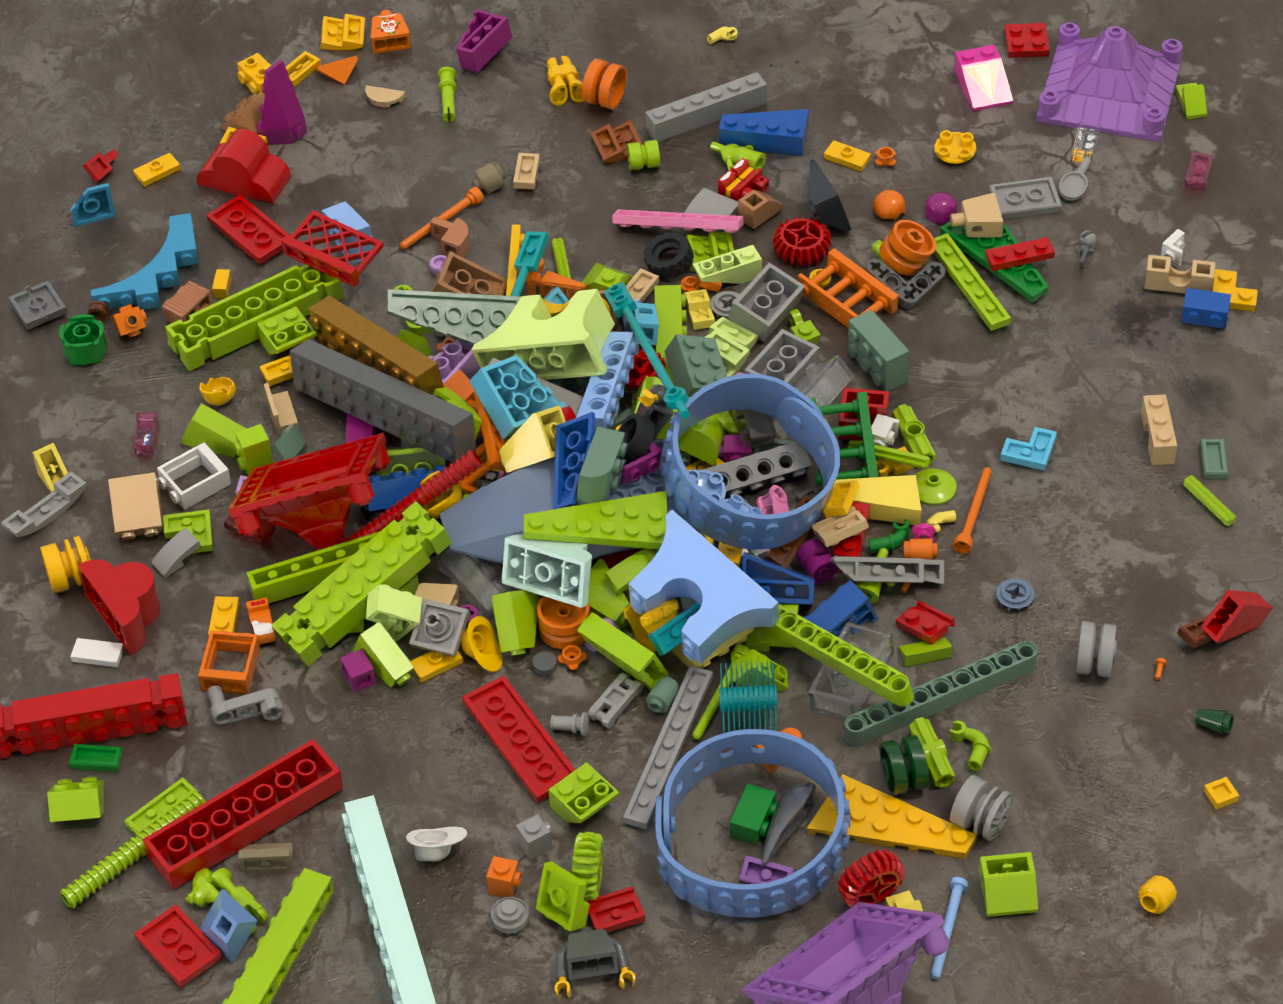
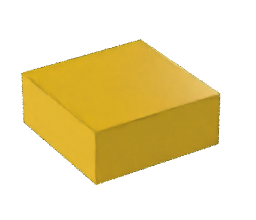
M1227 777L1204 785V792L1216 810L1235 803L1239 799V794Z

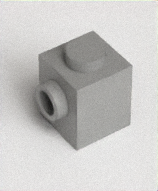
M538 814L516 825L517 843L529 860L552 849V829L547 821L543 822Z

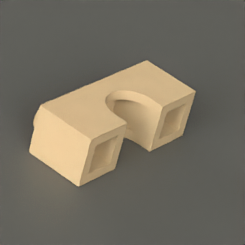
M1149 255L1144 289L1185 294L1186 288L1212 291L1215 262L1193 260L1190 269L1178 271L1171 266V257Z
M1166 394L1143 396L1141 418L1144 431L1149 432L1148 450L1151 464H1175L1177 442Z

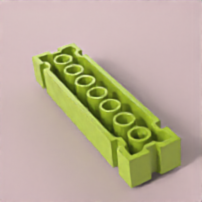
M306 264L301 268L295 265L189 315V320L185 322L180 319L165 326L168 344L176 355L180 354L181 361L186 368L192 371L204 365V360L207 358L215 360L259 339L258 322L295 306L305 317L310 315L309 307L328 295L338 301L343 299L342 281Z
M416 501L401 513L404 517L401 521L397 523L393 520L293 606L296 610L290 616L285 613L271 625L278 637L290 650L293 649L296 656L307 667L322 656L320 650L327 645L331 648L366 618L368 593L379 584L389 585L391 588L398 590L431 562L429 556L433 552L439 555L452 543L445 528L434 518L431 519L427 511Z

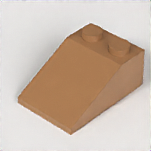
M450 251L439 268L430 292L466 294L470 292L471 294L503 296L507 286V279Z

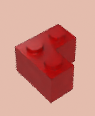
M843 388L841 404L851 403L852 400H855L858 392L867 393L871 425H873L878 414L888 416V391ZM853 412L840 413L838 427L855 425V422H858V415ZM856 434L838 436V440L861 441V437L856 436Z

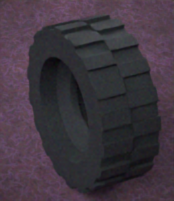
M666 232L656 236L646 245L643 253L650 273L658 275L659 279L676 278L684 274L686 270H689L690 265L694 261V253L687 237L676 232ZM670 250L679 251L675 258L669 261H659V257L663 253Z

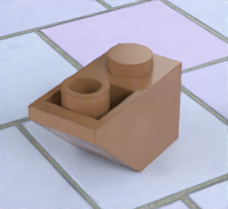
M752 190L738 200L739 216H743V222L752 229L757 228L784 209V205L771 195L757 190Z

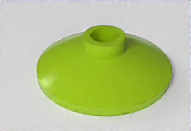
M931 468L915 474L921 503L941 505L954 497L957 485L953 476L948 472Z

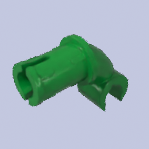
M904 519L905 525L901 527L896 524L895 520L893 523V535L890 533L889 536L868 539L870 554L878 553L880 548L894 552V549L910 534L908 520Z

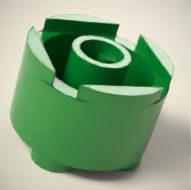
M81 314L69 318L70 322L66 325L64 323L61 325L59 336L64 355L71 365H87L100 363L104 360L108 344L104 326L100 320H96L92 315Z

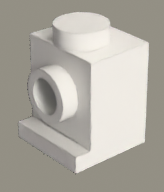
M878 414L871 427L873 443L884 447L893 445L895 438L899 436V420Z

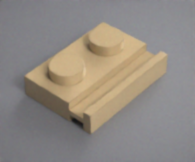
M854 506L850 507L847 515L828 517L811 525L814 534H817L826 547L836 545L841 540L858 535L863 530L869 528L867 520L858 510L856 511Z

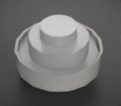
M506 897L498 900L491 910L492 924L497 930L507 934L521 931L529 921L527 905L524 901L515 897Z

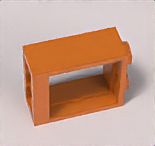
M211 630L198 674L201 691H207L212 686H220L222 693L249 694L261 650L258 635ZM218 650L249 653L244 672L213 670Z

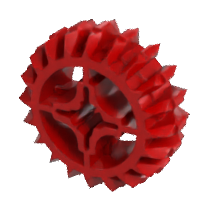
M804 216L802 219L794 217L792 221L786 219V222L780 223L779 228H776L774 232L773 249L777 253L778 259H783L784 263L790 262L791 266L799 264L801 268L805 264L810 267L811 263L818 264L819 260H824L830 251V231L827 230L825 224L821 225L820 220L814 221L812 217L810 219H805Z
M885 849L882 851L876 850L874 853L868 852L866 856H860L859 860L852 862L853 864L845 869L846 872L841 874V879L837 883L839 886L838 891L850 908L858 902L882 903L886 897H890L893 892H896L897 887L903 883L905 869L897 855H894L892 851L889 852Z

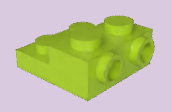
M546 862L543 866L535 909L543 913L548 919L560 924L565 930L576 931L586 926L590 906L589 903L584 901L587 883L554 862Z

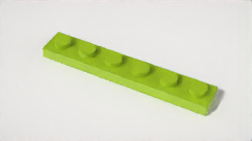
M949 234L934 238L936 243L934 255L988 328L993 331L1011 324L1010 315Z

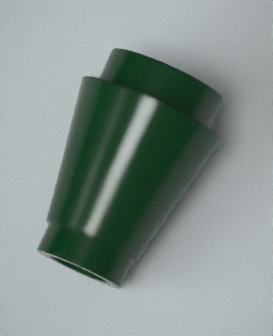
M1198 709L1195 723L1220 734H1224V732L1230 733L1234 723V714L1229 713L1228 710Z

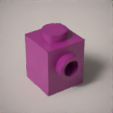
M724 435V444L721 445L719 458H724V463L752 455L751 435Z

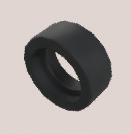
M633 413L628 416L618 430L625 433L624 443L628 444L625 454L626 458L634 461L641 458L649 449L654 438L655 424L652 420L640 414Z

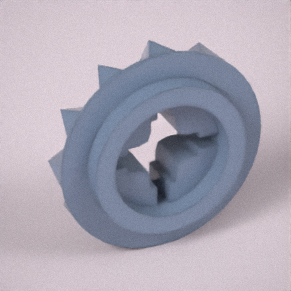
M1008 579L997 587L996 600H999L1000 605L1006 606L1009 611L1012 608L1018 611L1022 608L1028 609L1029 605L1034 602V589L1024 580ZM1018 591L1019 596L1016 599H1012V596Z

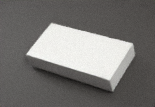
M77 638L70 658L72 662L118 667L124 651L123 643Z

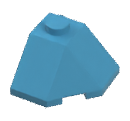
M109 183L87 188L70 208L74 227L116 217Z

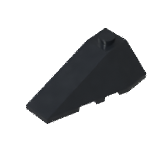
M815 159L811 160L809 178V199L811 205L808 207L812 216H817L823 224L845 231L852 230L838 193Z

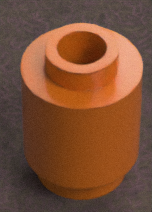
M933 538L904 541V558L933 560V557H938V543H933Z

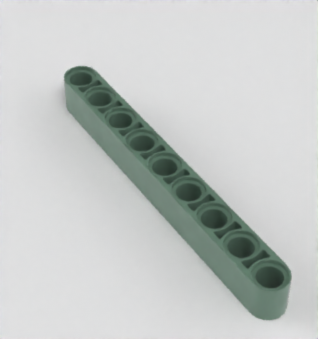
M1029 641L1020 642L912 689L914 699L909 705L898 706L889 700H885L856 712L845 720L844 740L850 746H861L908 726L917 718H926L1026 675L1036 668L1037 647Z

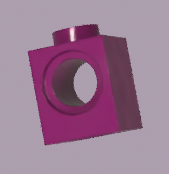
M363 649L350 652L340 658L342 673L354 693L376 684L374 668Z

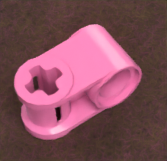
M777 485L771 486L765 496H760L756 500V504L762 510L763 515L780 514L789 511L787 495Z

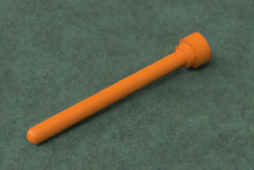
M474 186L466 192L463 200L437 218L449 220L469 205L476 206L484 201L482 192ZM430 222L400 243V248L405 250L431 232Z
M985 467L982 471L963 531L954 539L953 549L958 553L968 554L971 551L973 545L971 533L992 473L989 467Z

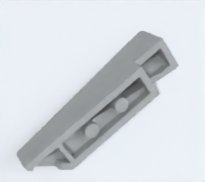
M837 556L830 558V562L835 564L852 582L923 583L926 581L944 584V560Z

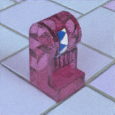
M137 412L134 438L135 454H155L160 432L158 413Z

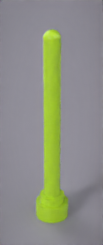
M737 644L731 653L732 663L749 652L750 649L744 645ZM731 665L727 670L728 687L731 685ZM726 675L722 679L723 688L726 687ZM721 683L692 733L694 740L701 739L720 705L719 688H721Z

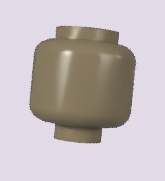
M489 162L475 171L476 179L473 182L480 191L484 190L485 193L491 194L504 186L506 176L498 164L494 165Z

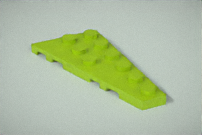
M662 491L524 514L523 539L660 549L666 534L667 492Z

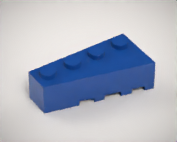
M448 464L436 465L434 469L430 470L416 468L412 469V472L403 473V471L391 472L389 475L368 476L375 496L371 498L372 501L369 504L360 507L368 511L391 508L392 505H397L399 500L403 501V497H409L410 492L414 493L417 487L421 488L419 484L429 474L436 471H444Z

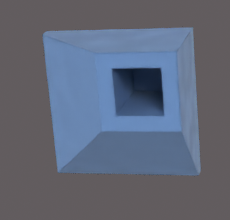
M221 890L203 921L200 930L233 963L236 961L258 920L225 890Z

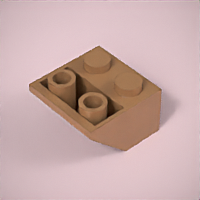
M262 92L258 95L253 93L247 99L244 98L236 105L237 109L235 111L232 110L223 118L225 122L220 128L224 131H227L228 127L247 129L257 134L258 122L262 120L260 105L264 104L265 94Z

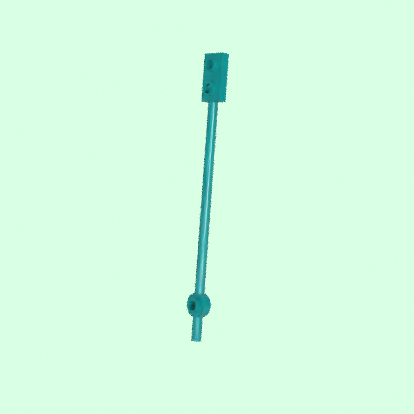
M526 232L514 264L519 274L511 296H520L528 273L537 272L549 240L547 232Z
M624 282L612 285L608 290L604 291V294L617 318L625 316L666 389L663 400L667 408L677 409L681 418L687 419L690 413L685 404L688 402L689 397L685 389L674 386L632 312L637 309V306Z

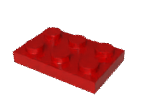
M176 904L134 933L135 939L180 988L223 958L220 950Z

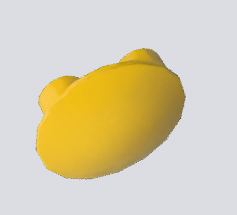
M945 130L940 133V137L936 140L934 150L937 157L944 162L960 164L974 156L976 143L973 140V135L969 132L960 133Z

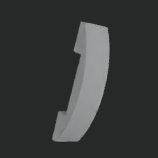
M69 472L54 483L55 490L24 513L17 510L3 520L1 526L16 537L25 536L42 529L62 515L77 500L86 488V482L74 473Z

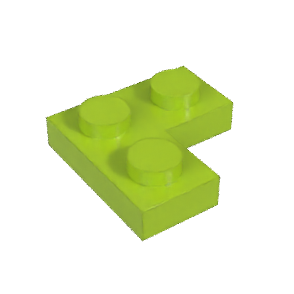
M209 509L163 515L165 539L173 538L184 528H187L201 546L193 553L213 551Z

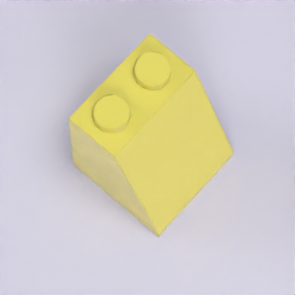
M560 405L532 414L499 450L501 462L505 467L506 473L555 457L556 425L566 422Z

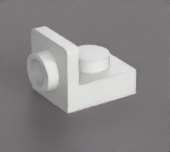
M1179 229L1162 243L1161 256L1171 257L1170 264L1177 268L1181 266L1185 246V233Z

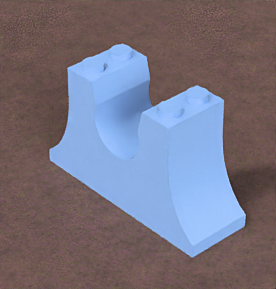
M673 510L665 516L666 534L658 553L628 584L630 605L638 614H645L661 606L665 601L677 597H688L700 604L701 607L698 612L689 617L681 630L683 653L691 661L695 659L699 664H702L722 643L732 636L754 627H773L779 621L778 601Z

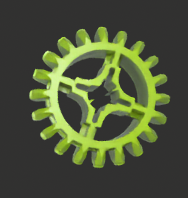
M594 832L579 833L574 844L572 874L587 883L584 901L595 900L599 897L601 888L604 846L601 834Z

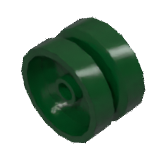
M916 735L903 737L900 746L895 740L880 743L879 754L882 772L891 795L906 794L909 786L914 791L928 789L930 778L927 759L922 744Z

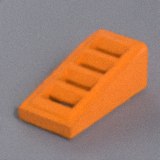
M547 271L540 280V295L544 297L555 287H559L568 300L576 294L575 290H586V284L551 271Z

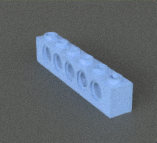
M610 332L601 351V357L607 367V371L604 375L591 376L577 417L590 412L595 413V432L597 426L607 429L613 427L614 414L618 412L619 400L624 395V385L629 381V371L633 369L634 357L639 352L638 341H635L633 332Z

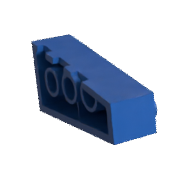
M809 109L724 114L719 126V144L725 146L737 144L739 147L751 145L753 151L802 156L809 128Z

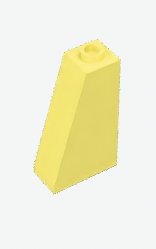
M916 475L840 479L834 483L835 486L839 482L857 480L860 487L853 502L870 504V519L889 522L896 520V523L905 524L904 519H906L909 525L914 526L919 525L921 522V504Z

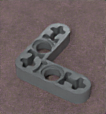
M870 259L864 268L866 272L898 294V304L906 309L913 308L941 282L945 275V268L939 262H930L909 282H906L879 259ZM936 271L937 273H935V274L931 277V279H930V278H929L930 273H931V272L933 273V272ZM892 280L897 286L890 287L886 284V281ZM920 281L925 283L927 288H919L916 285V282ZM911 292L914 293L912 298H905L908 297L911 294Z

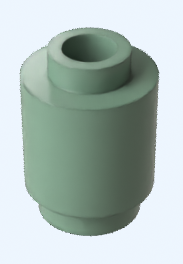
M663 677L658 680L646 698L649 708L657 713L667 712L678 694V683L670 677Z

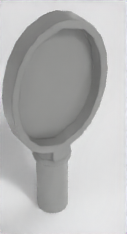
M1085 157L1076 171L1068 172L1061 178L1058 190L1062 198L1073 201L1085 194L1088 186V180L1085 175L1091 163L1090 158Z

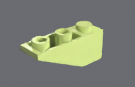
M754 245L694 263L693 268L700 280L704 282L743 284L752 281L762 271V258Z

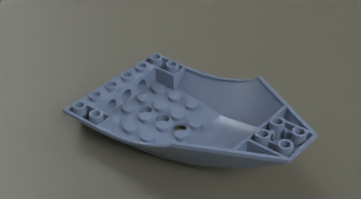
M654 439L653 442L662 451L665 439ZM555 457L528 465L485 485L440 513L441 524L452 541L448 546L449 550L503 564L505 538L523 534L524 514L554 509ZM622 457V459L626 460L625 465L634 461L626 457ZM661 457L659 468L656 471L649 472L634 482L631 481L623 485L619 479L617 490L612 489L609 500L666 491L664 477L661 476V463H664V458ZM667 495V514L673 510L685 520ZM588 544L587 551L592 555V559L621 551L639 549Z

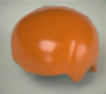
M890 189L882 191L874 198L873 211L878 218L897 220L901 213H906L905 199L898 191Z

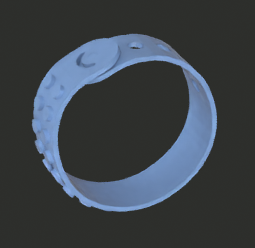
M740 374L726 377L702 387L692 397H689L685 406L690 416L687 419H682L679 413H674L670 421L672 426L667 430L661 457L664 458V463H661V476L664 477L667 495L685 520L700 532L716 541L732 547L750 550L771 549L788 544L811 529V525L815 524L823 513L840 467V449L837 439L829 424L824 420L817 405L787 382L763 374ZM746 409L768 414L776 418L786 433L799 442L812 455L821 471L823 490L805 505L780 514L763 515L737 510L712 497L693 480L681 459L678 439L694 424L724 411Z
M736 730L711 737L698 744L676 764L668 778L664 798L663 796L656 797L655 828L659 853L656 859L660 866L658 872L664 883L668 882L675 895L680 899L686 900L701 910L724 916L744 918L766 917L781 914L806 903L828 885L835 871L838 872L843 863V852L849 848V799L846 800L844 794L846 786L843 778L838 777L833 761L830 758H826L813 744L796 736L773 730ZM762 745L764 748H754L752 746ZM732 748L726 753H720L724 749ZM749 763L773 764L787 767L803 773L819 784L834 805L838 817L834 831L826 846L810 863L782 879L761 884L719 882L687 870L670 855L673 850V833L676 832L675 815L679 805L694 785L721 769Z

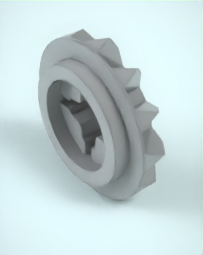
M723 291L716 294L710 302L712 313H716L717 318L724 316L727 319L731 309L729 305L740 294L733 291Z

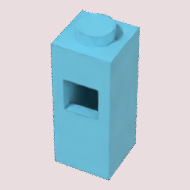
M635 302L637 309L632 311L650 344L657 345L659 323L656 305Z

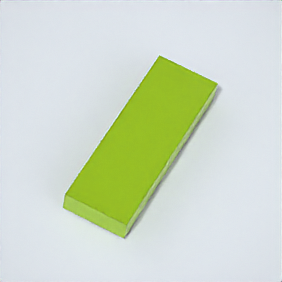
M182 777L125 819V826L135 835L138 832L142 833V829H148L150 823L154 824V821L160 819L161 815H167L166 812L169 809L173 810V806H179L181 800L185 801L187 796L191 797L192 792L198 793V791Z

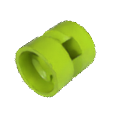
M657 140L645 141L643 145L639 142L627 144L630 171L642 169L643 165H646L648 168L660 167V153Z

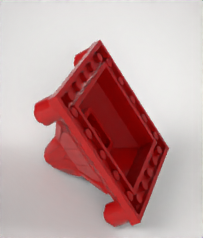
M384 433L253 468L228 508L230 517L234 518L239 533L245 534V536L254 535L259 532L258 529L262 526L260 519H267L269 523L298 533L301 538L317 550L344 543L351 503L363 506L369 504L372 501L371 498L375 496L368 477L370 470L374 469L375 472L384 470L388 467L387 464L391 462L385 446L386 438Z

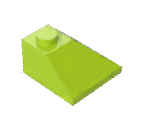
M596 262L581 283L586 284V290H608L612 285L622 282L626 286L634 275Z

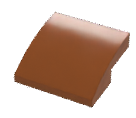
M631 120L613 129L608 124L591 133L605 163L627 160L628 143L639 142L643 145Z

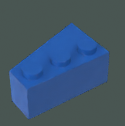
M747 552L743 553V572L777 600L778 603H814L815 578Z
M851 580L845 585H841L828 600L821 602L817 609L809 616L804 617L806 620L842 640V637L851 631L855 634L861 631L860 626L871 620L874 623L879 620L868 597Z

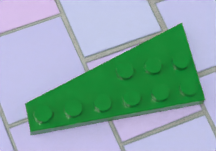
M951 222L940 227L941 235L948 233L958 248L1033 303L1048 293L1049 286L1038 270L1033 268L1031 263L996 271L991 270L985 257V250L1018 243L1006 224H1003L1002 237L966 236L964 226L952 227Z

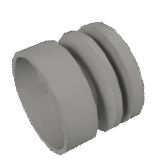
M971 775L957 794L950 813V821L965 830L974 824L973 832L975 835H982L983 839L992 841L1008 819L1014 796L1009 791L1002 792L1001 787L998 786L989 792L990 783L976 775Z

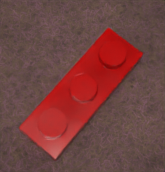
M1045 237L985 250V257L991 270L996 271L1055 258V250L1049 238Z

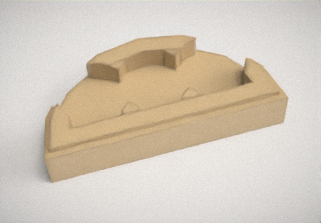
M368 85L365 87L366 98L371 101L372 105L388 108L390 104L397 103L398 101L401 103L406 97L405 91Z

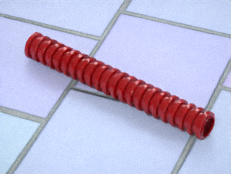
M467 451L468 454H463L462 459H456V463L452 462L450 467H445L444 471H439L438 476H432V480L428 479L426 481L427 484H421V488L417 487L414 493H409V497H403V501L399 500L397 505L394 504L391 506V509H386L385 514L381 513L379 518L375 517L374 522H368V526L364 525L362 530H357L356 534L350 535L351 538H346L345 542L380 532L393 520L398 523L404 518L401 513L415 501L422 508H424V505L428 506L429 501H435V497L439 498L441 493H446L447 489H452L453 484L457 485L459 480L463 481L465 479L464 476L468 477L471 475V471L474 473L477 467L481 468V459L474 451Z

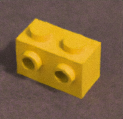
M256 53L237 63V76L242 84L245 83L252 93L258 95L263 89L265 70L271 65L259 53Z

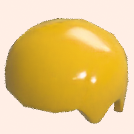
M211 377L208 384L200 383L199 390L201 395L210 405H224L236 393L235 383L230 378L220 377L214 379Z

